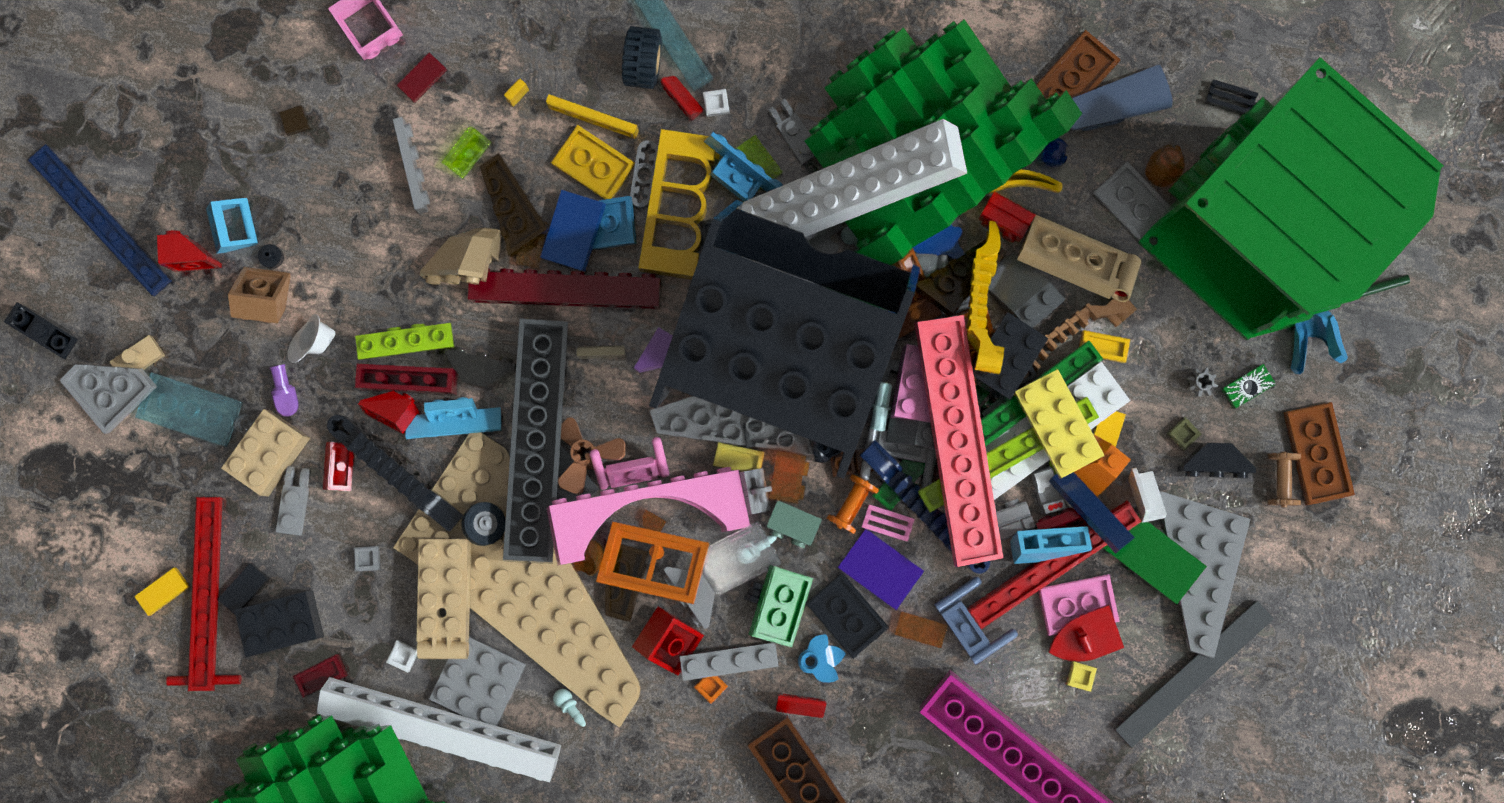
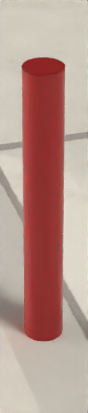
M215 675V685L241 684L242 681L241 675ZM167 676L166 684L167 686L188 685V676Z

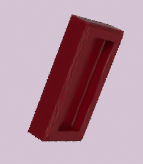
M429 52L402 79L397 87L416 103L447 69Z
M335 654L292 677L302 698L320 690L329 677L340 680L348 676L339 655Z

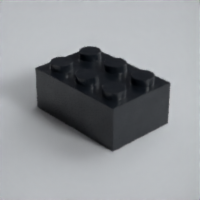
M1009 312L1000 317L989 335L993 345L1004 347L1000 374L975 370L977 355L972 362L975 383L1004 402L1012 398L1049 339Z
M305 591L234 610L245 658L324 637L313 591Z

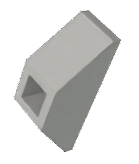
M669 566L663 569L666 573L663 578L668 585L684 588L689 570ZM703 573L694 604L681 602L684 608L690 607L693 612L691 618L697 627L703 626L706 629L710 626L715 590Z

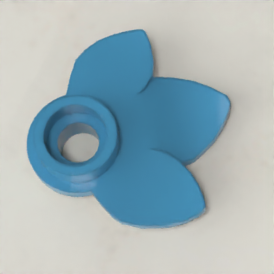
M826 634L818 635L810 640L808 649L801 652L798 657V665L805 673H813L818 681L835 682L839 678L834 666L842 661L846 653L839 647L828 646ZM809 656L815 660L811 666L805 663L806 658Z

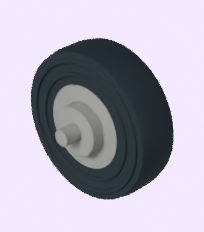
M479 502L470 506L465 511L461 527L463 534L471 543L487 546L494 544L502 537L505 532L506 519L498 506L489 502Z

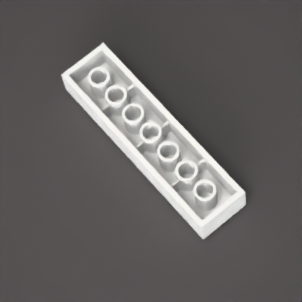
M1102 362L1067 386L1075 402L1088 397L1099 418L1088 424L1090 429L1131 401ZM1027 417L985 447L986 453L1031 428L1032 426ZM1042 449L991 478L994 500L1046 463L1049 458L1045 450Z

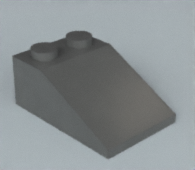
M1014 250L997 264L996 273L991 278L988 292L1006 313L1009 312L1033 328L1066 299L1038 270L1018 261L1019 253Z

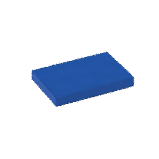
M561 190L550 224V231L547 234L540 258L585 272L606 203Z

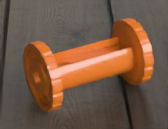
M851 474L849 479L855 483L837 516L828 514L826 519L836 524L837 528H843L854 534L856 529L851 526L852 521L868 493L877 494L879 489L870 484L868 480L865 481Z

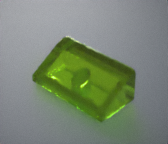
M469 126L441 163L464 179L492 142L474 127Z

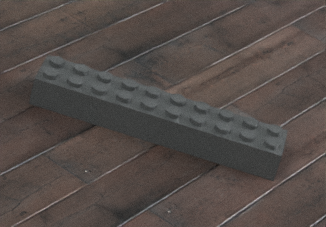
M521 318L519 320L503 550L504 562L553 564L554 545L546 508L552 506V501L557 500L568 322Z

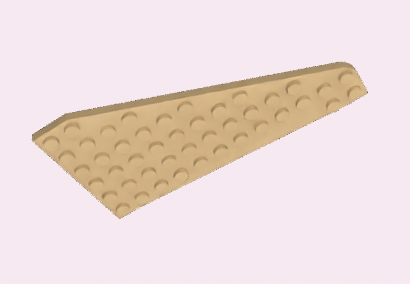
M482 432L469 433L432 490L445 498L463 515L470 506L479 502H489L498 506L506 519L510 454L506 448ZM419 509L393 548L418 565L419 539H467L461 527L462 518L451 532H448ZM505 532L497 542L491 545L479 546L471 543L470 608L596 712L618 727H621L639 699L640 682L573 564L568 563L557 566L555 550L553 552V564L504 562Z

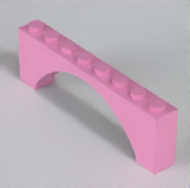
M731 467L717 469V474L708 475V471L695 473L694 478L685 480V476L670 478L671 483L662 484L661 480L648 482V487L640 489L638 485L623 487L624 492L615 493L614 489L601 491L598 497L591 498L590 494L576 496L577 501L567 502L566 498L552 501V506H548L546 509L557 566L585 560L584 552L603 522L621 507L641 499L668 498L689 504L711 517L721 527V532L750 527L739 470L731 471Z

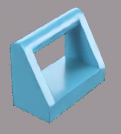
M247 198L209 203L206 212L216 254L258 244ZM240 207L247 239L229 241L223 210Z

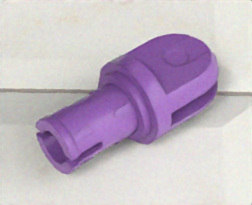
M285 364L269 367L275 386L273 391H271L275 410L281 416L289 417L298 410L295 386L289 385Z

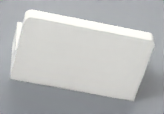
M1132 468L1128 481L1142 523L1166 518L1167 513L1153 471L1139 474L1137 468Z

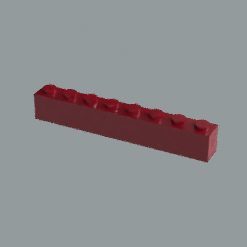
M488 268L486 282L479 281V284L468 283V300L471 303L660 310L661 280L656 278L655 274L649 273L642 274V277H632L631 273H618V276H608L609 273L594 272V275H585V272L571 271V275L561 274V271L548 270L547 274H538L537 270L525 269L523 273H514L513 269L503 268L500 269V272H490Z

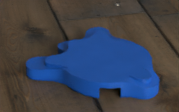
M951 224L946 229L914 246V252L917 254H937V256L947 255L952 260L958 259L964 255V251L958 244V240L962 235V229Z

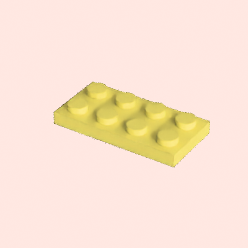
M1058 369L1015 391L1014 395L1060 479L1105 456Z

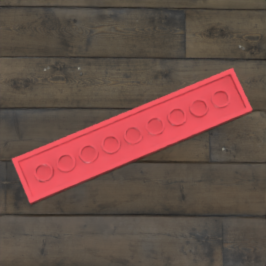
M964 315L914 323L954 566L960 567L1003 558Z

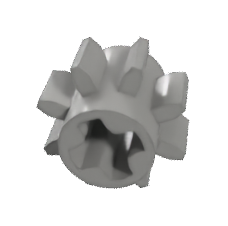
M1208 368L1203 369L1202 373L1195 369L1193 370L1194 377L1186 378L1190 382V387L1187 390L1195 391L1196 397H1200L1202 392L1206 396L1212 395L1210 389L1218 387L1217 384H1214V378L1217 375L1209 374ZM1203 378L1202 382L1206 383V386L1201 387L1202 383L1198 382V379Z

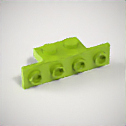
M451 323L430 326L414 324L408 329L392 327L388 328L387 332L357 335L355 338L358 360L454 347Z

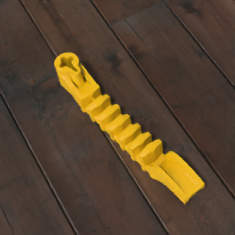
M989 221L986 243L976 250V256L971 269L967 339L977 351L975 370L1000 374L1004 347L993 345L986 329L987 294L991 278L996 273V261L1001 246L996 222Z

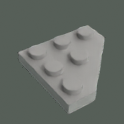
M75 364L60 379V382L104 434L110 433L157 387L142 368Z

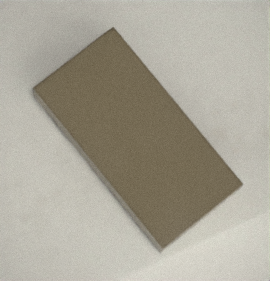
M624 345L577 348V357L579 359L627 357Z

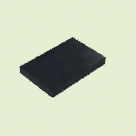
M842 572L806 603L852 659L889 628Z

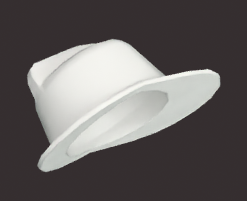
M313 314L293 337L288 348V360L296 363L306 354L323 353L334 338L335 331L320 322L317 314Z

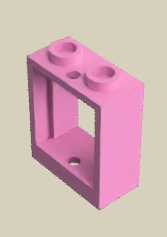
M340 0L328 8L364 61L376 57L381 49L396 44L400 37L403 36L380 0ZM373 1L391 29L362 47L344 20Z

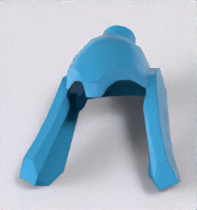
M1325 311L1314 314L1310 320L1295 324L1294 352L1291 370L1295 374H1301L1304 371L1308 337L1322 339L1326 346H1328L1329 355L1337 362L1343 363L1347 360L1348 356L1342 343L1338 322L1331 312Z

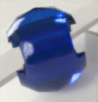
M1060 138L1051 141L1044 148V155L1041 160L1052 168L1062 166L1066 163L1068 157L1065 156L1066 147H1069L1068 144Z

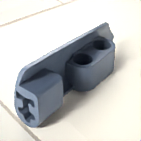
M1156 65L1072 98L1082 112V115L1070 129L1093 130L1120 123L1125 118L1171 108L1172 95L1161 65Z

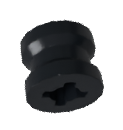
M749 581V590L744 595V600L758 604L763 584Z

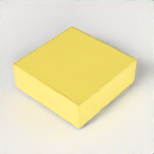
M1072 661L1066 685L1091 692L1097 668Z

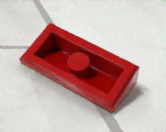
M676 76L663 77L661 79L663 90L690 121H693L703 113L704 109Z
M326 442L323 490L351 491L354 453L347 450L340 442Z
M779 693L776 711L823 718L827 703L825 699Z

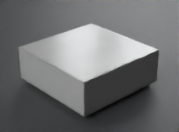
M379 546L354 548L355 572L380 570Z

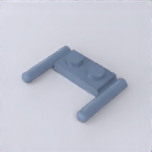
M977 576L934 604L975 665L1018 636L1015 629H1010L989 643V640L960 600V598L981 585V579Z

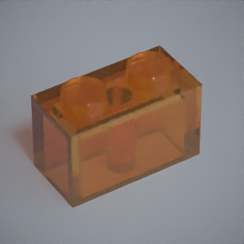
M781 451L777 452L771 485L772 491H770L769 499L798 504V499L803 500L805 486L801 485L802 476L808 475L810 462H805L806 456Z

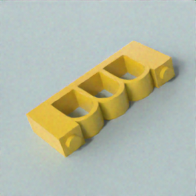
M661 129L638 267L640 272L692 280L699 260V253L697 252L702 244L698 224L705 218L707 212V204L703 192L708 189L712 181V176L709 175L712 172L711 166H714L715 159H720V154L704 142L708 136ZM668 159L701 165L707 172L705 179L697 185L665 182ZM663 191L696 197L701 202L700 211L691 218L659 214ZM657 223L691 229L696 235L694 245L687 250L655 247Z

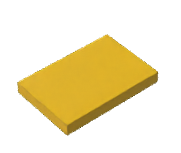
M579 125L574 128L551 162L553 166L604 200L614 198L635 167V162Z

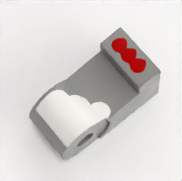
M1046 467L1033 471L1031 475L1041 514L1065 509L1064 499L1049 482L1055 475L1053 469Z

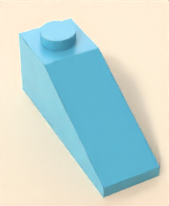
M1088 526L1017 531L1010 540L1014 564L1041 562L1092 550Z

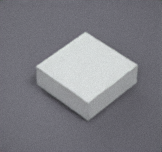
M726 89L703 92L706 117L730 114Z
M396 640L386 663L408 673L417 657V648Z

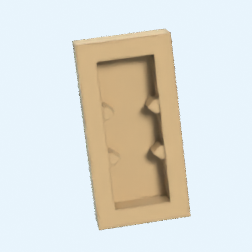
M148 335L109 362L115 367L142 368L144 370L164 357L165 354L153 336Z

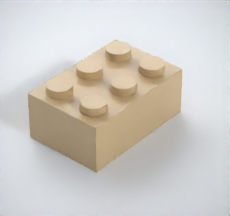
M263 409L221 469L258 495L269 497L285 475L288 466L292 465L310 437L273 411Z

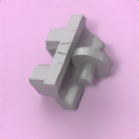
M763 468L740 472L748 515L771 511L768 492L772 491V486H766Z

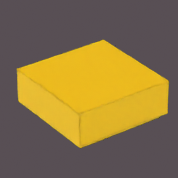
M518 79L504 96L507 102L514 107L529 91V88L523 80Z

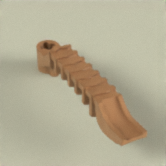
M1113 298L1104 306H1091L1087 303L1080 312H1075L1072 318L1064 320L1060 327L1056 326L1049 335H1044L1049 338L1045 345L1050 351H1054L1058 347L1052 340L1054 337L1063 344L1068 339L1063 331L1066 329L1074 336L1079 330L1073 323L1077 322L1084 329L1090 324L1087 321L1089 318L1093 322L1100 318H1108L1117 327L1133 314L1137 308L1130 300L1119 302ZM1042 348L1038 357L1044 361L1049 355ZM1035 360L1032 366L1035 372H1037L1041 366ZM1029 371L1027 372L1024 378L1029 376Z

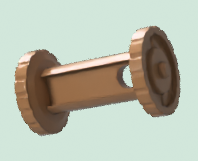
M1287 452L1268 454V459L1277 461V499L1268 500V505H1279L1282 508L1301 506V500L1292 499V461L1301 459V454Z

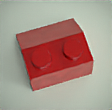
M170 230L166 231L165 235H157L158 264L174 272L222 268L221 262L198 242L190 239L187 235L181 234L180 231Z
M658 606L632 645V648L647 660L678 676L681 672L679 656L693 654L704 635L672 613Z

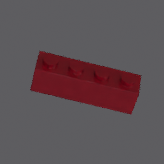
M357 364L355 388L361 391L456 395L458 372L453 368Z

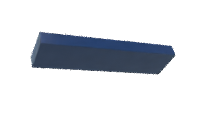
M1074 472L1061 479L1056 474L1049 480L1052 486L1115 554L1135 538Z

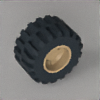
M629 27L625 36L622 57V81L625 86L654 89L657 84L662 49V36L659 29Z

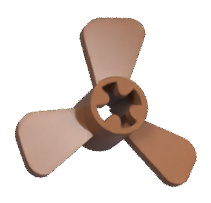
M572 417L567 418L562 423L561 439L571 446L570 454L574 462L560 476L558 484L568 492L576 495L581 494L584 491L587 470L594 469L590 453H585L586 460H583V452L596 449L599 451L601 459L620 460L625 456V441L617 438L595 447L588 440H583L576 420Z

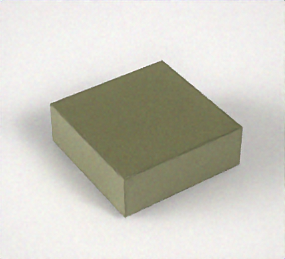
M1183 417L1166 433L1182 451L1186 450L1202 435L1186 417Z

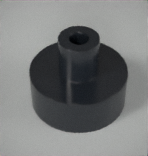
M267 244L259 250L258 260L264 267L275 269L283 263L284 254L279 247Z

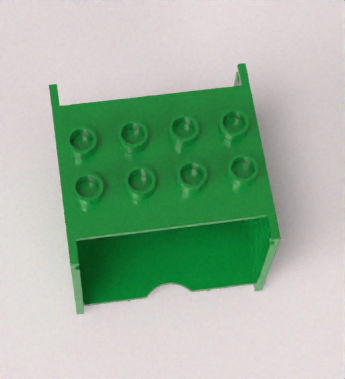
M1319 57L1300 79L1272 103L1265 97L1260 98L1249 111L1247 110L1235 123H1232L1221 136L1219 135L1199 156L1200 159L1168 190L1177 200L1137 243L1247 341L1253 337L1293 327L1296 323L1310 320L1314 314L1336 309L1344 303L1358 300L1433 218L1440 170L1444 165ZM1316 71H1321L1323 78L1317 77ZM1151 237L1156 239V245L1150 244L1149 239Z

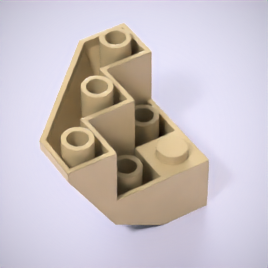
M476 228L449 237L420 270V276L426 279V283L440 285V282L459 285L460 281L470 284H479V281L486 282L489 264L492 261H499L502 243L501 231L491 228Z

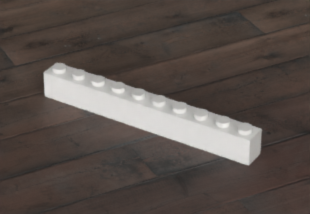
M331 677L328 678L320 690L316 714H321L322 716L332 715L336 720L359 727L364 725L371 727L376 724H380V726L391 725L398 739L438 749L445 753L455 754L468 760L482 762L492 767L506 769L516 774H523L540 781L550 782L556 769L561 749L559 744Z

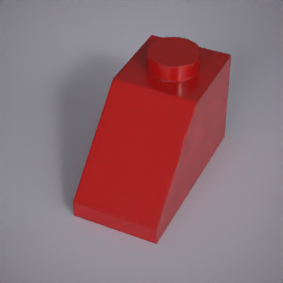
M395 391L366 398L358 403L365 415L402 434L419 412L414 404L415 400L406 393L401 395Z

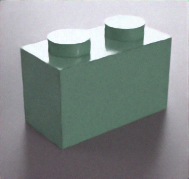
M778 500L766 527L770 529L769 534L781 539L783 535L792 538V544L805 548V545L811 546L822 519Z

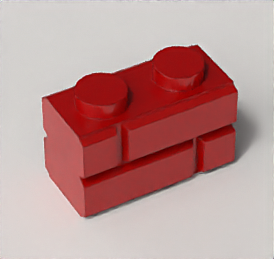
M994 191L978 220L982 221L981 225L988 230L989 221L996 222L999 231L1003 233L1002 237L1014 243L1015 240L1017 242L1021 241L1036 214Z

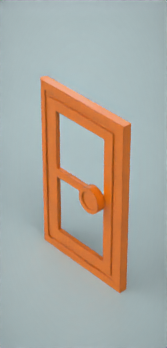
M612 522L596 582L694 604L709 543ZM622 538L653 545L649 550L652 558L646 580L613 572ZM662 547L693 554L684 588L651 581L656 560L664 556V549Z

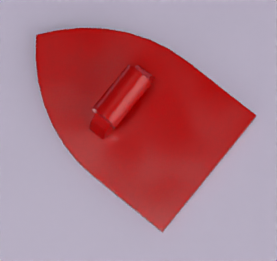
M1109 604L1081 614L1066 623L1054 637L1048 652L1064 660L1081 662L1097 659L1123 649L1124 645Z

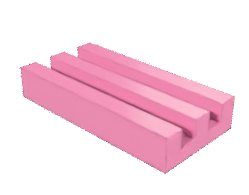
M869 504L862 528L908 542L915 519ZM874 511L908 522V524L904 526L872 516L871 512ZM872 520L903 530L905 533L901 535L869 525L868 521Z

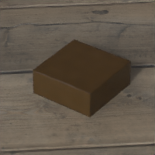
M302 105L279 112L287 136L311 129Z

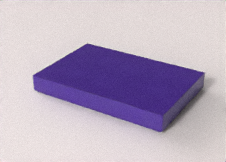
M867 529L862 532L837 567L895 610L898 609L924 572V570Z

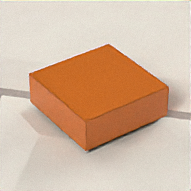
M719 676L702 678L694 686L710 704L728 687Z

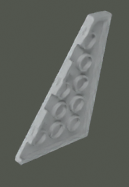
M695 396L650 410L657 434L746 446L743 424H746L750 442L763 441V443H756V448L807 455L813 454L810 440L772 425L765 426V423ZM762 422V427L749 428L748 424ZM788 434L792 436L793 441L779 443V438L788 437ZM770 439H776L777 444H768Z
M1160 491L1167 513L1166 518L1162 519V524L1165 528L1164 534L1207 566L1178 603L1181 607L1184 621L1182 623L1187 636V648L1190 652L1214 658L1250 519Z

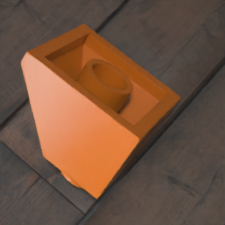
M1094 435L1105 456L1074 471V473L1098 497L1119 476L1131 459L1111 443Z

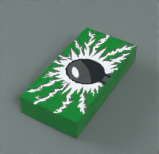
M1262 364L1221 390L1233 409H1236L1276 385L1265 365Z

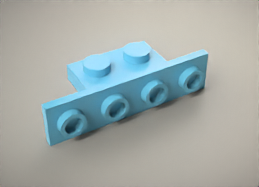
M465 397L457 398L456 400L424 403L425 414L416 415L406 429L405 437L406 439L502 431L501 407L477 409L473 398L468 399Z

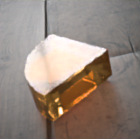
M645 510L643 528L661 532L667 521Z

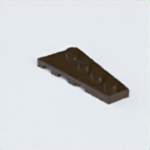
M498 153L479 167L493 203L492 207L507 246L508 256L513 257L550 230L502 155Z
M986 239L966 251L963 256L950 261L947 266L931 273L928 278L917 282L915 291L946 315L952 317L970 296L971 269L976 256V250L986 243ZM1001 247L998 252V257L996 261L997 264L1004 258V256L1007 253V251H1005Z

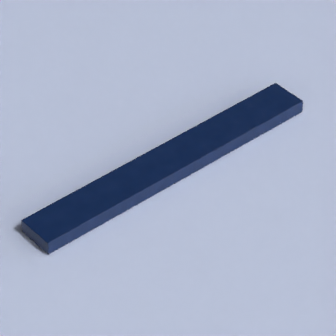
M48 145L42 146L28 159L152 296L155 297L172 281Z

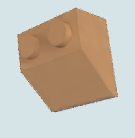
M243 267L228 293L231 317L279 323L286 309L291 278L290 273Z

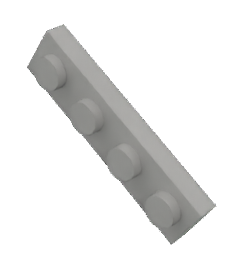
M402 117L395 118L393 123L414 209L419 214L428 212L427 205L430 204L427 190L423 191L421 183L425 182L423 171L417 167L416 160L419 159L417 147L415 145L412 146L411 137H414L411 124L407 123Z
M774 642L679 656L683 681L779 667L776 644Z

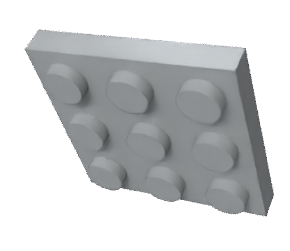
M469 636L468 659H448L429 700L467 718L498 726L527 663Z

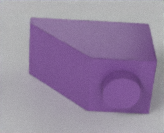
M658 327L634 369L641 373L661 368L673 335Z

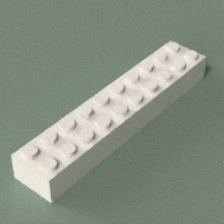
M944 119L749 199L743 203L741 210L803 232L805 237L967 174L958 127Z

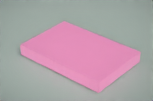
M1109 574L1045 586L1038 591L1048 636L1057 634L1073 618L1107 604L1110 606L1115 623L1120 622Z

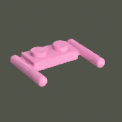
M659 437L652 439L655 459L651 456L606 465L605 469L599 451L596 449L591 450L590 458L599 488L605 490L608 486L615 488L658 479V476L668 477L669 470L661 439Z

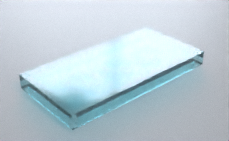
M152 372L150 373L149 377L157 387L139 404L135 418L224 447L228 446L243 402Z

